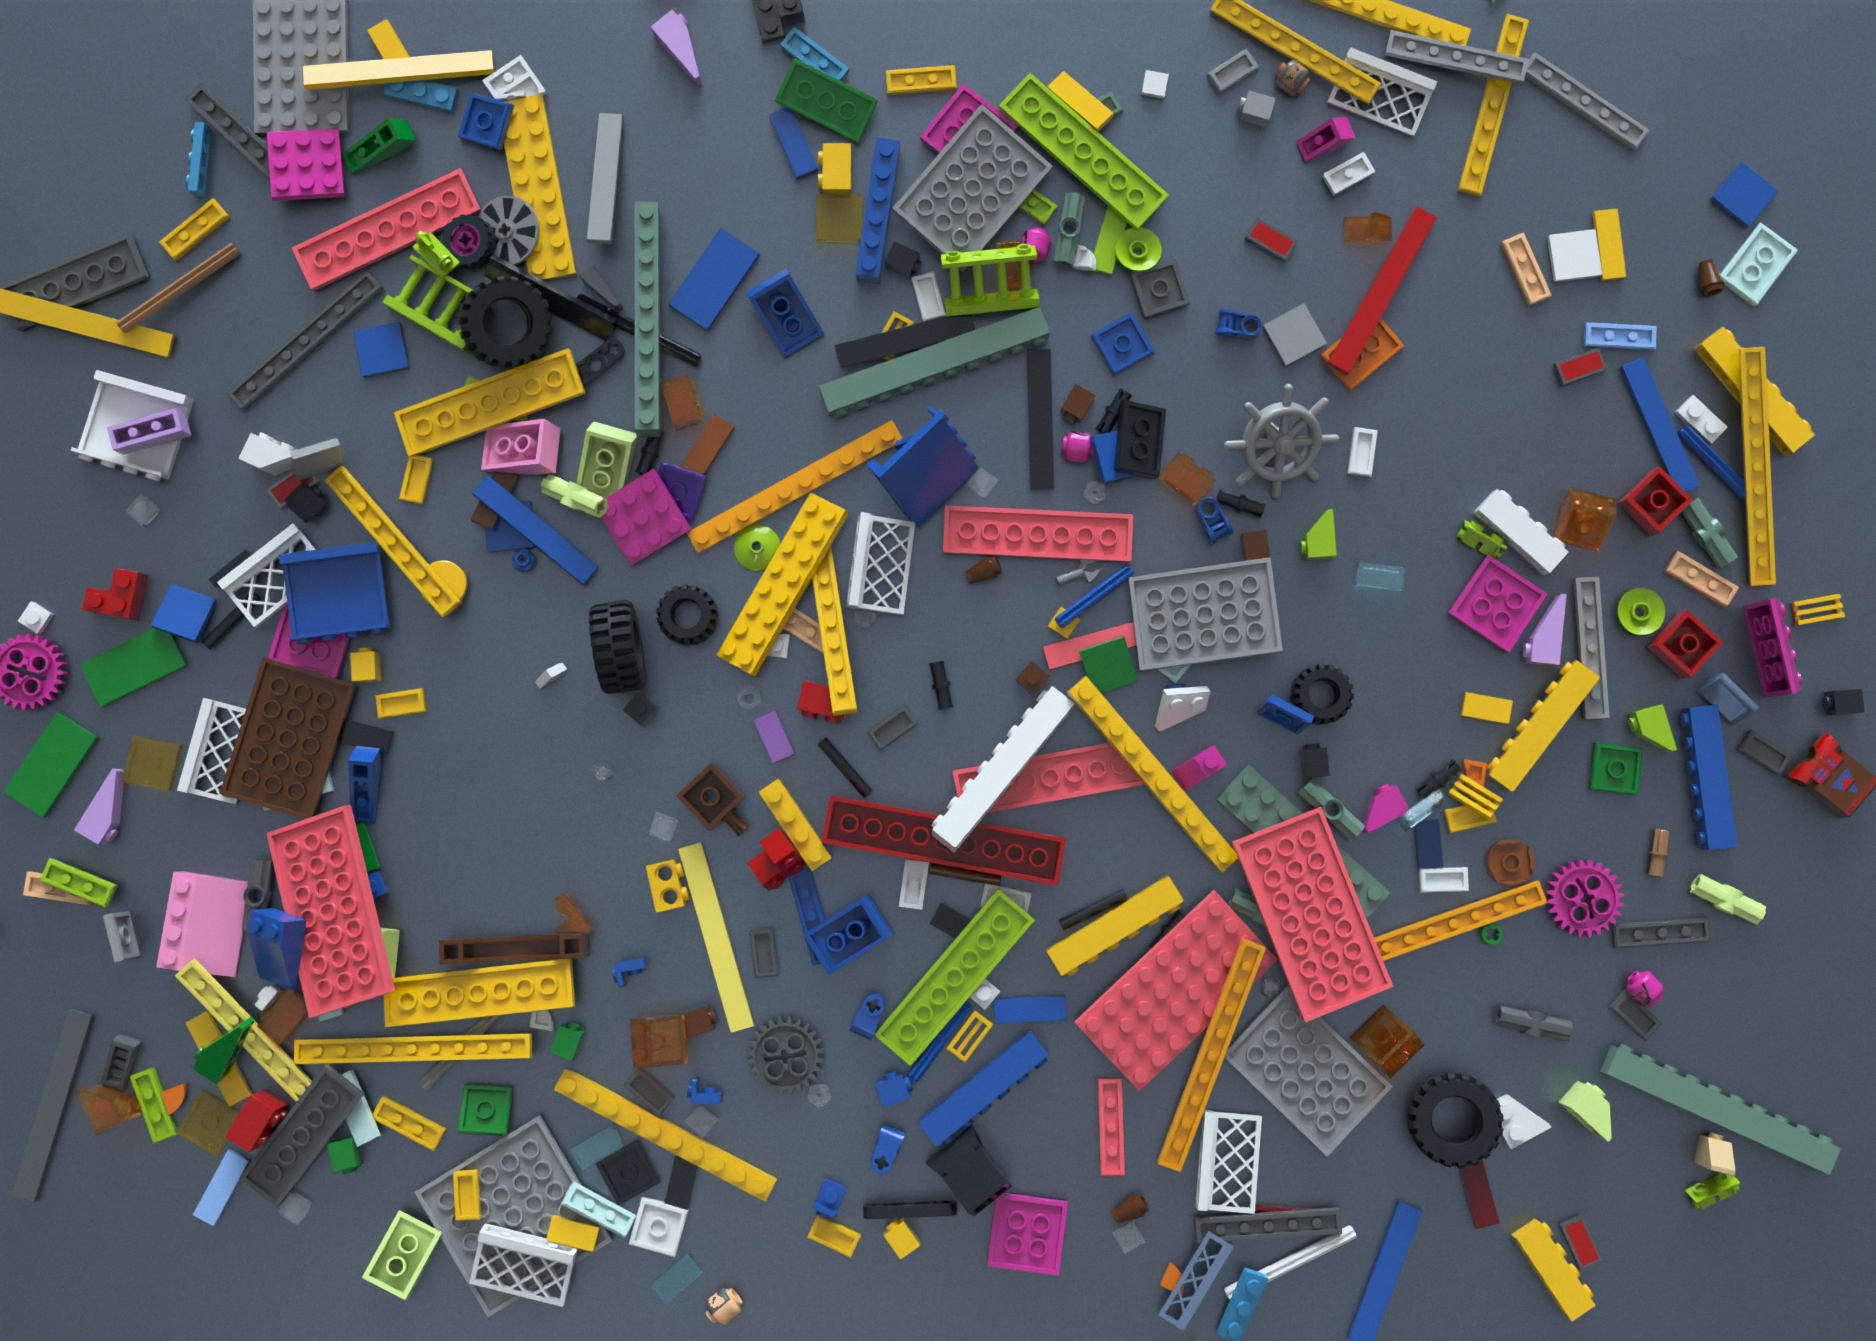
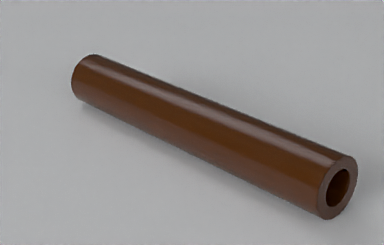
M931 863L930 874L996 886H1000L1001 875Z

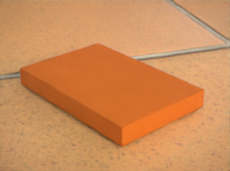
M1380 318L1348 375L1330 365L1328 367L1345 387L1352 391L1403 349L1405 345ZM1340 340L1320 355L1326 364Z

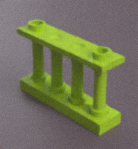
M1020 244L1013 248L963 253L950 251L941 255L942 268H949L952 295L949 298H944L946 316L1040 307L1038 290L1031 288L1029 260L1037 259L1035 245ZM1020 261L1022 289L1019 291H1008L1006 262ZM996 264L998 291L996 293H984L982 265ZM973 266L975 294L962 296L959 267Z
M411 254L409 259L417 267L400 295H396L393 298L387 294L383 303L389 309L468 354L469 351L465 347L466 343L464 339H461L459 333L461 330H456L453 333L447 329V323L464 295L471 292L472 289L448 275L442 278L421 256L417 258ZM427 271L437 278L419 308L416 307L413 310L407 306L409 303L407 300L424 272ZM446 282L457 290L440 318L432 321L427 318L429 315L427 312ZM494 303L489 306L493 310L497 307Z

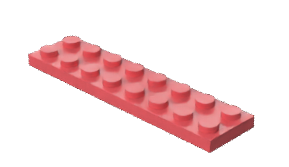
M459 168L292 247V250L310 289L315 291L417 243L415 235L419 231L427 232L428 234L431 232L434 235L446 229V225L454 217L457 218L462 214L474 216L481 212V208L463 170Z
M945 505L943 553L1131 562L1133 514Z
M1110 743L1043 754L1032 758L988 813L1145 784ZM980 766L953 771L957 798L963 794L962 788L970 778L974 780L978 776L977 770Z

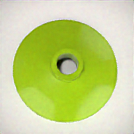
M1142 227L1138 231L1134 228L1125 230L1120 234L1115 244V254L1119 262L1125 268L1137 272L1153 268L1158 263L1162 253L1158 237L1152 231ZM1138 250L1141 255H1136L1133 251Z
M754 524L746 527L737 535L734 543V553L738 562L743 567L752 571L766 570L781 543L779 537L771 528L761 524ZM756 542L761 544V548L758 551L752 548Z
M1636 588L1622 596L1618 603L1617 615L1621 625L1627 631L1636 635H1647L1655 632L1662 625L1665 618V606L1660 596L1654 591L1647 588ZM1636 608L1642 611L1640 617L1635 614Z

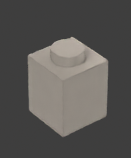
M1248 91L1246 98L1241 97L1237 111L1241 112L1239 120L1266 127L1276 98Z

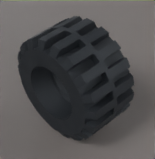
M682 584L680 587H672L673 590L670 592L666 591L664 593L665 597L663 599L660 598L658 602L660 604L659 608L656 609L658 614L656 619L661 631L672 641L686 646L689 644L697 645L698 642L706 641V638L714 633L713 629L718 624L717 606L712 597L695 585L688 586L687 584ZM684 602H694L701 610L699 622L689 629L679 627L674 620L677 607Z
M1318 664L1305 669L1295 678V683L1291 686L1292 695H1290V700H1293L1294 706L1313 715L1312 723L1316 725L1340 720L1352 706L1351 700L1354 699V694H1352L1351 689H1354L1353 684H1349L1348 680L1350 678L1348 675H1344L1342 673L1343 670L1340 668H1334V665ZM1316 681H1325L1333 688L1334 701L1328 708H1318L1310 699L1309 690Z

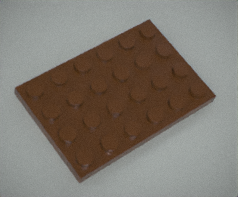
M263 657L219 794L303 819L315 816L356 684Z

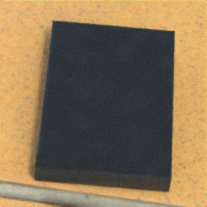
M1128 400L1121 401L1114 470L1154 479L1159 478L1166 409Z

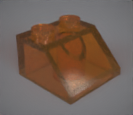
M1569 486L1560 505L1552 538L1556 537L1564 543L1598 552L1616 517L1615 499Z
M1385 1005L1350 1037L1365 1055L1390 1079L1425 1046L1416 1033Z
M649 1015L630 1019L633 1067L688 1064L685 1015Z
M100 1083L76 1091L96 1135L115 1129L141 1115L139 1103L130 1093Z

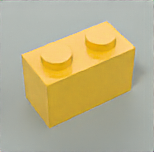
M823 143V151L818 152V164L823 165V173L818 174V188H822L823 196H851V144Z

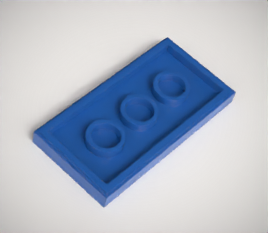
M720 228L668 305L708 331L760 254Z

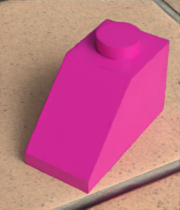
M1347 117L1331 118L1296 142L1305 162H1308L1341 148L1356 137Z
M1212 745L1171 772L1185 791L1219 771L1227 764L1215 745Z
M1385 784L1375 790L1377 794L1371 797L1364 819V833H1370L1410 811L1397 785L1389 786Z

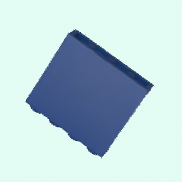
M930 406L927 409L933 418L884 465L881 466L874 459L866 465L904 515L917 527L979 469L974 462L976 457L969 449H965L967 444L958 435L956 436L958 431L949 422L947 423L949 418L940 409L936 412Z
M373 542L279 554V563L283 565L292 636H289L292 641H297V645L312 643L314 638H321L322 641L336 640L337 635L345 634L346 638L360 637V632L369 631L370 635L384 634V629H390L378 543Z

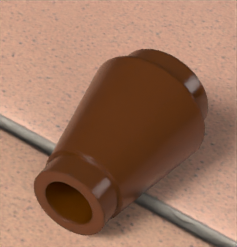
M1707 259L1700 262L1701 291L1704 292L1705 296L1721 293L1724 290L1723 286L1725 283L1713 260Z
M988 556L966 571L971 584L998 578V575L1003 573L996 556L991 558Z
M1133 1194L1113 1210L1112 1215L1116 1223L1120 1224L1144 1217L1145 1213L1149 1211V1207L1141 1194Z

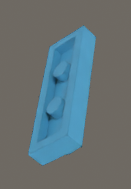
M793 27L780 44V47L793 58L840 81L849 73L847 66L796 27Z
M419 80L386 83L384 95L388 98L453 113L459 91L455 87Z
M195 122L194 129L191 131V142L193 144L192 152L188 155L190 172L186 176L188 191L195 197L205 198L212 134V129L204 122Z
M1244 1267L1217 1328L1219 1336L1234 1341L1242 1340L1267 1284L1268 1277L1266 1274Z

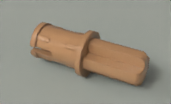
M1656 829L1654 832L1652 851H1649L1651 861L1648 875L1664 877L1666 856H1669L1667 854L1669 831Z

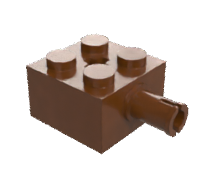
M710 763L676 795L708 831H712L721 821L722 823L725 821L739 837L744 832L738 825L744 831L750 827L735 812L736 807L746 797L714 763ZM708 792H716L715 802H707Z

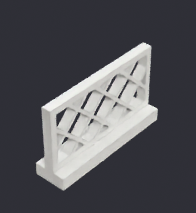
M1350 47L1344 61L1358 70L1368 73V76H1377L1380 83H1382L1378 91L1383 89L1388 101L1376 106L1372 99L1371 105L1373 108L1363 111L1357 105L1356 100L1358 99L1350 95L1351 99L1344 103L1335 100V95L1340 88L1334 85L1327 103L1414 137L1438 81ZM1397 84L1401 87L1403 95L1391 99L1387 87ZM1415 92L1425 95L1423 103L1413 108L1408 95ZM1405 97L1410 110L1397 114L1393 102ZM1389 104L1394 117L1386 120L1380 117L1378 109ZM1420 109L1418 115L1416 116L1415 110ZM1411 113L1415 121L1412 129L1403 127L1399 117Z
M864 512L858 515L846 608L897 615L904 614L915 529L913 522L872 516L870 513ZM873 522L882 523L888 531L878 538L872 531ZM898 526L909 527L908 537L903 541H900L893 532ZM890 533L897 542V545L887 551L880 540ZM871 536H872L875 541H873V542L870 544ZM877 543L885 554L875 561L869 554V549ZM900 546L906 555L905 560L897 564L890 553ZM887 556L894 565V568L884 574L877 563ZM868 559H869L872 564H870V565L867 567ZM872 566L882 576L873 584L866 577L867 570ZM897 569L903 578L902 583L895 588L887 576ZM884 579L892 590L881 597L874 586ZM866 582L869 587L864 590ZM900 587H901V594L897 591V589H899ZM869 589L879 599L873 605L863 604V595ZM894 592L900 600L899 609L890 608L884 599Z
M294 523L217 582L255 628L288 604L285 581L284 587L272 586L273 574H284L283 570H274L275 561L279 559V554H285L288 551L293 553L294 546L300 541H303L306 545V551L316 550L301 529ZM259 573H269L267 585L255 584L256 576ZM241 587L250 588L248 600H239L235 592ZM255 588L266 589L265 602L253 601ZM271 590H282V600L278 603L270 602ZM252 604L264 605L263 615L255 620L251 615Z
M203 698L177 791L237 804L238 799L219 794L220 790L218 787L222 785L223 781L216 785L210 772L222 766L226 773L227 768L225 764L230 761V758L223 762L216 750L228 743L233 751L234 746L231 741L235 740L238 734L229 739L223 726L235 721L240 729L241 724L238 718L245 715L246 708ZM218 707L228 709L233 718L220 724L216 717ZM233 710L241 713L236 716ZM214 721L217 724V727L213 728ZM220 729L226 741L214 747L210 741V735ZM209 745L211 749L206 752L207 746ZM213 752L220 764L208 770L203 760L206 755ZM201 767L204 770V773L200 774ZM207 775L213 787L206 791L196 789L198 779ZM215 789L218 794L210 792Z
M1204 1110L1201 1123L1195 1201L1197 1210L1255 1214L1262 1116ZM1218 1118H1228L1234 1125L1224 1135L1218 1129ZM1233 1119H1240V1121L1236 1124ZM1246 1120L1256 1121L1255 1131L1248 1137L1239 1128ZM1238 1129L1245 1139L1234 1148L1226 1137ZM1217 1132L1221 1135V1137L1218 1140ZM1253 1137H1254V1144L1250 1141V1139H1252ZM1225 1140L1232 1150L1221 1159L1216 1153V1146ZM1249 1142L1254 1151L1253 1155L1245 1161L1237 1151ZM1236 1153L1243 1164L1232 1172L1224 1162ZM1215 1156H1216V1157L1218 1158V1160H1219V1162H1217L1216 1164H1215ZM1251 1161H1253L1252 1168L1248 1165ZM1223 1164L1230 1175L1219 1183L1214 1177V1170ZM1247 1166L1252 1172L1251 1180L1243 1185L1235 1175ZM1234 1177L1241 1188L1230 1196L1222 1186ZM1215 1181L1217 1186L1213 1189V1182ZM1251 1185V1191L1249 1192L1246 1188ZM1221 1188L1228 1199L1221 1205L1212 1204V1195ZM1243 1191L1250 1196L1249 1207H1240L1234 1201ZM1232 1202L1235 1206H1228V1204Z
M485 1223L479 1232L477 1240L479 1242L469 1284L563 1307L578 1248ZM484 1244L493 1246L498 1254L488 1259L483 1252ZM509 1251L517 1252L521 1260L511 1265L505 1254ZM500 1257L507 1268L497 1274L491 1262ZM538 1257L545 1266L535 1271L528 1260ZM524 1263L530 1274L520 1279L514 1268ZM556 1263L568 1265L566 1273L559 1277L552 1268ZM484 1266L488 1268L493 1276L487 1280L477 1278L478 1270ZM547 1269L554 1280L544 1285L537 1274ZM510 1272L516 1283L511 1286L505 1285L500 1276ZM532 1277L539 1286V1289L534 1292L527 1290L523 1284ZM556 1283L561 1290L560 1298L551 1296L547 1288Z

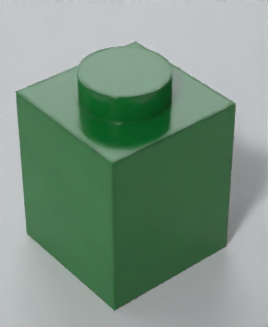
M573 1022L560 1025L550 1054L570 1061L575 1060L586 1031L580 1030L581 1026Z
M353 1136L337 1139L327 1144L333 1172L351 1173L357 1171L356 1167L363 1163L360 1146H356Z

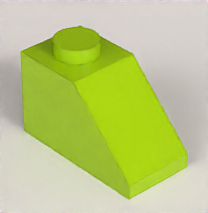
M1328 509L1303 536V541H1300V554L1304 555V560L1333 559L1337 556L1333 509Z
M1663 704L1628 713L1630 717L1628 725L1636 737L1664 752L1677 750Z

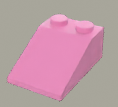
M546 419L501 424L486 430L481 470L484 472L495 471L527 475L556 473L561 429Z

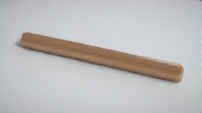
M232 243L228 244L117 321L118 327L124 333L129 332L237 257L239 251Z

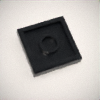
M639 1139L595 1163L618 1206L661 1182Z

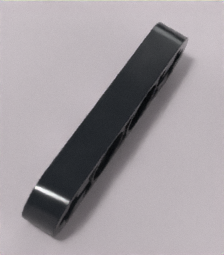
M609 339L576 364L578 373L583 376L582 384L584 388L623 358L625 350L619 340ZM611 345L613 347L619 346L617 348L618 354H609L607 356L609 361L606 363L600 353L603 352L604 355H607L610 352L609 347ZM592 359L601 360L602 365L597 371L589 368V362ZM569 400L564 401V402L559 403V404H556V405H563V404H565L566 402H568Z
M953 1200L870 1203L863 1205L864 1219L957 1215V1202Z

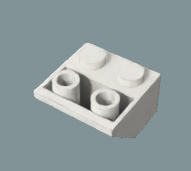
M260 432L259 436L250 433L238 459L276 476L293 469L290 452L297 449L284 442L281 443Z

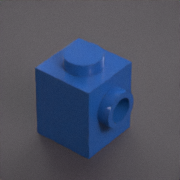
M896 1071L889 1072L883 1075V1080L875 1082L883 1108L909 1099L911 1096L910 1091H913L909 1077L904 1078L903 1072L899 1074Z

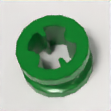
M1490 923L1480 928L1479 937L1485 944L1496 945L1503 939V930L1497 924ZM1487 929L1496 930L1497 933H1494L1496 935L1495 939L1486 938V935H1488L1486 933Z

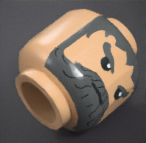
M721 1288L707 1300L708 1311H706V1315L714 1324L718 1322L721 1325H727L741 1313L743 1302L732 1288L729 1290Z

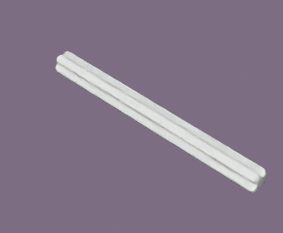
M1347 1226L1342 1229V1234H1331L1257 1272L1266 1274L1268 1283L1356 1239V1233L1351 1226ZM1238 1281L1224 1288V1292L1229 1300Z

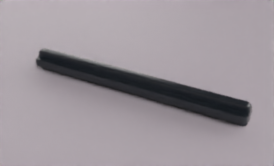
M578 294L577 299L617 319L616 327L635 336L634 320L583 294ZM660 334V349L693 366H698L702 358L701 354Z

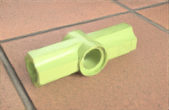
M549 474L546 478H543L540 485L542 493L560 500V503L578 511L582 510L594 517L600 518L608 509V499L589 492V489L576 483L564 481L557 476Z
M1698 874L1691 884L1690 893L1712 903L1713 907L1730 915H1736L1754 925H1758L1766 914V906L1744 896V893L1726 884L1722 885L1702 874Z

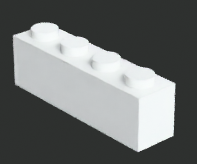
M1498 489L1491 492L1473 514L1495 533L1505 538L1504 541L1543 576L1549 574L1567 555L1568 551L1565 549V544L1556 537L1552 538L1547 533L1548 530L1540 522L1535 523L1529 517L1530 514L1525 508L1517 507L1511 501L1512 498L1508 493Z

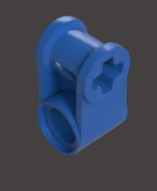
M1230 309L1219 310L1220 321L1218 328L1215 329L1216 335L1252 341L1259 336L1262 322L1258 316ZM1252 323L1256 326L1257 330L1255 332H1248L1244 326Z
M1207 497L1197 503L1195 513L1207 539L1212 545L1216 543L1217 539L1234 533L1230 522L1214 498ZM1203 503H1208L1212 506L1213 512L1211 515H1206L1202 512ZM1222 527L1221 530L1214 532V530Z
M871 992L865 997L849 1031L872 1040L886 1003L881 993ZM874 999L878 1000V1006L875 1009L870 1008V1002Z
M882 1125L871 1159L872 1169L876 1173L885 1174L890 1171L896 1154L901 1147L905 1132ZM885 1156L886 1162L889 1165H884L883 1168L878 1167L879 1162L876 1159Z

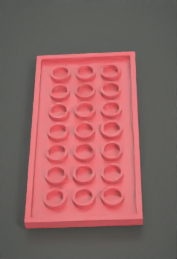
M344 805L266 833L284 912L306 920L298 973L309 1018H315L395 992L351 805Z
M1322 807L1315 808L1232 841L1303 1022L1306 1023L1394 987Z
M1213 890L1074 1022L1137 1090L1141 1091L1209 1026L1241 939L1243 938L1262 946L1265 945L1220 895ZM1267 947L1253 983L1278 960Z

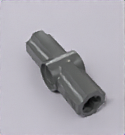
M251 859L248 885L243 894L245 901L243 931L248 932L251 910L268 908V902L272 897L270 889L273 869L272 860ZM256 889H258L262 894L261 900L259 902L256 901L254 898V892Z
M1499 1005L1496 1012V1026L1518 1030L1527 1035L1541 1038L1546 1036L1562 1041H1569L1572 1035L1573 1027L1570 1020L1547 1016L1546 1013L1525 1009L1524 1011Z

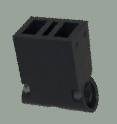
M973 1125L957 1136L950 1148L940 1150L925 1162L942 1176L968 1214L976 1216L1012 1187L1011 1183L983 1148L980 1137Z

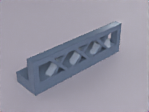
M1208 1230L1158 1315L1184 1331L1234 1248L1233 1244L1221 1239ZM1211 1238L1221 1244L1215 1255L1207 1256L1205 1246ZM1203 1251L1205 1257L1199 1258L1200 1254ZM1206 1260L1207 1269L1202 1276L1195 1277L1193 1272L1194 1264ZM1191 1271L1192 1278L1186 1279ZM1193 1281L1195 1287L1193 1293L1189 1297L1182 1298L1180 1290L1182 1284ZM1178 1293L1180 1299L1174 1300L1175 1296ZM1181 1302L1182 1311L1176 1320L1168 1315L1166 1311L1171 1304Z

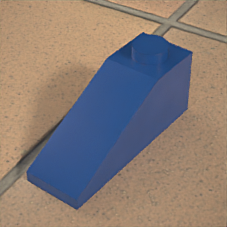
M356 746L348 759L350 805L355 822L374 824L381 772L380 748Z

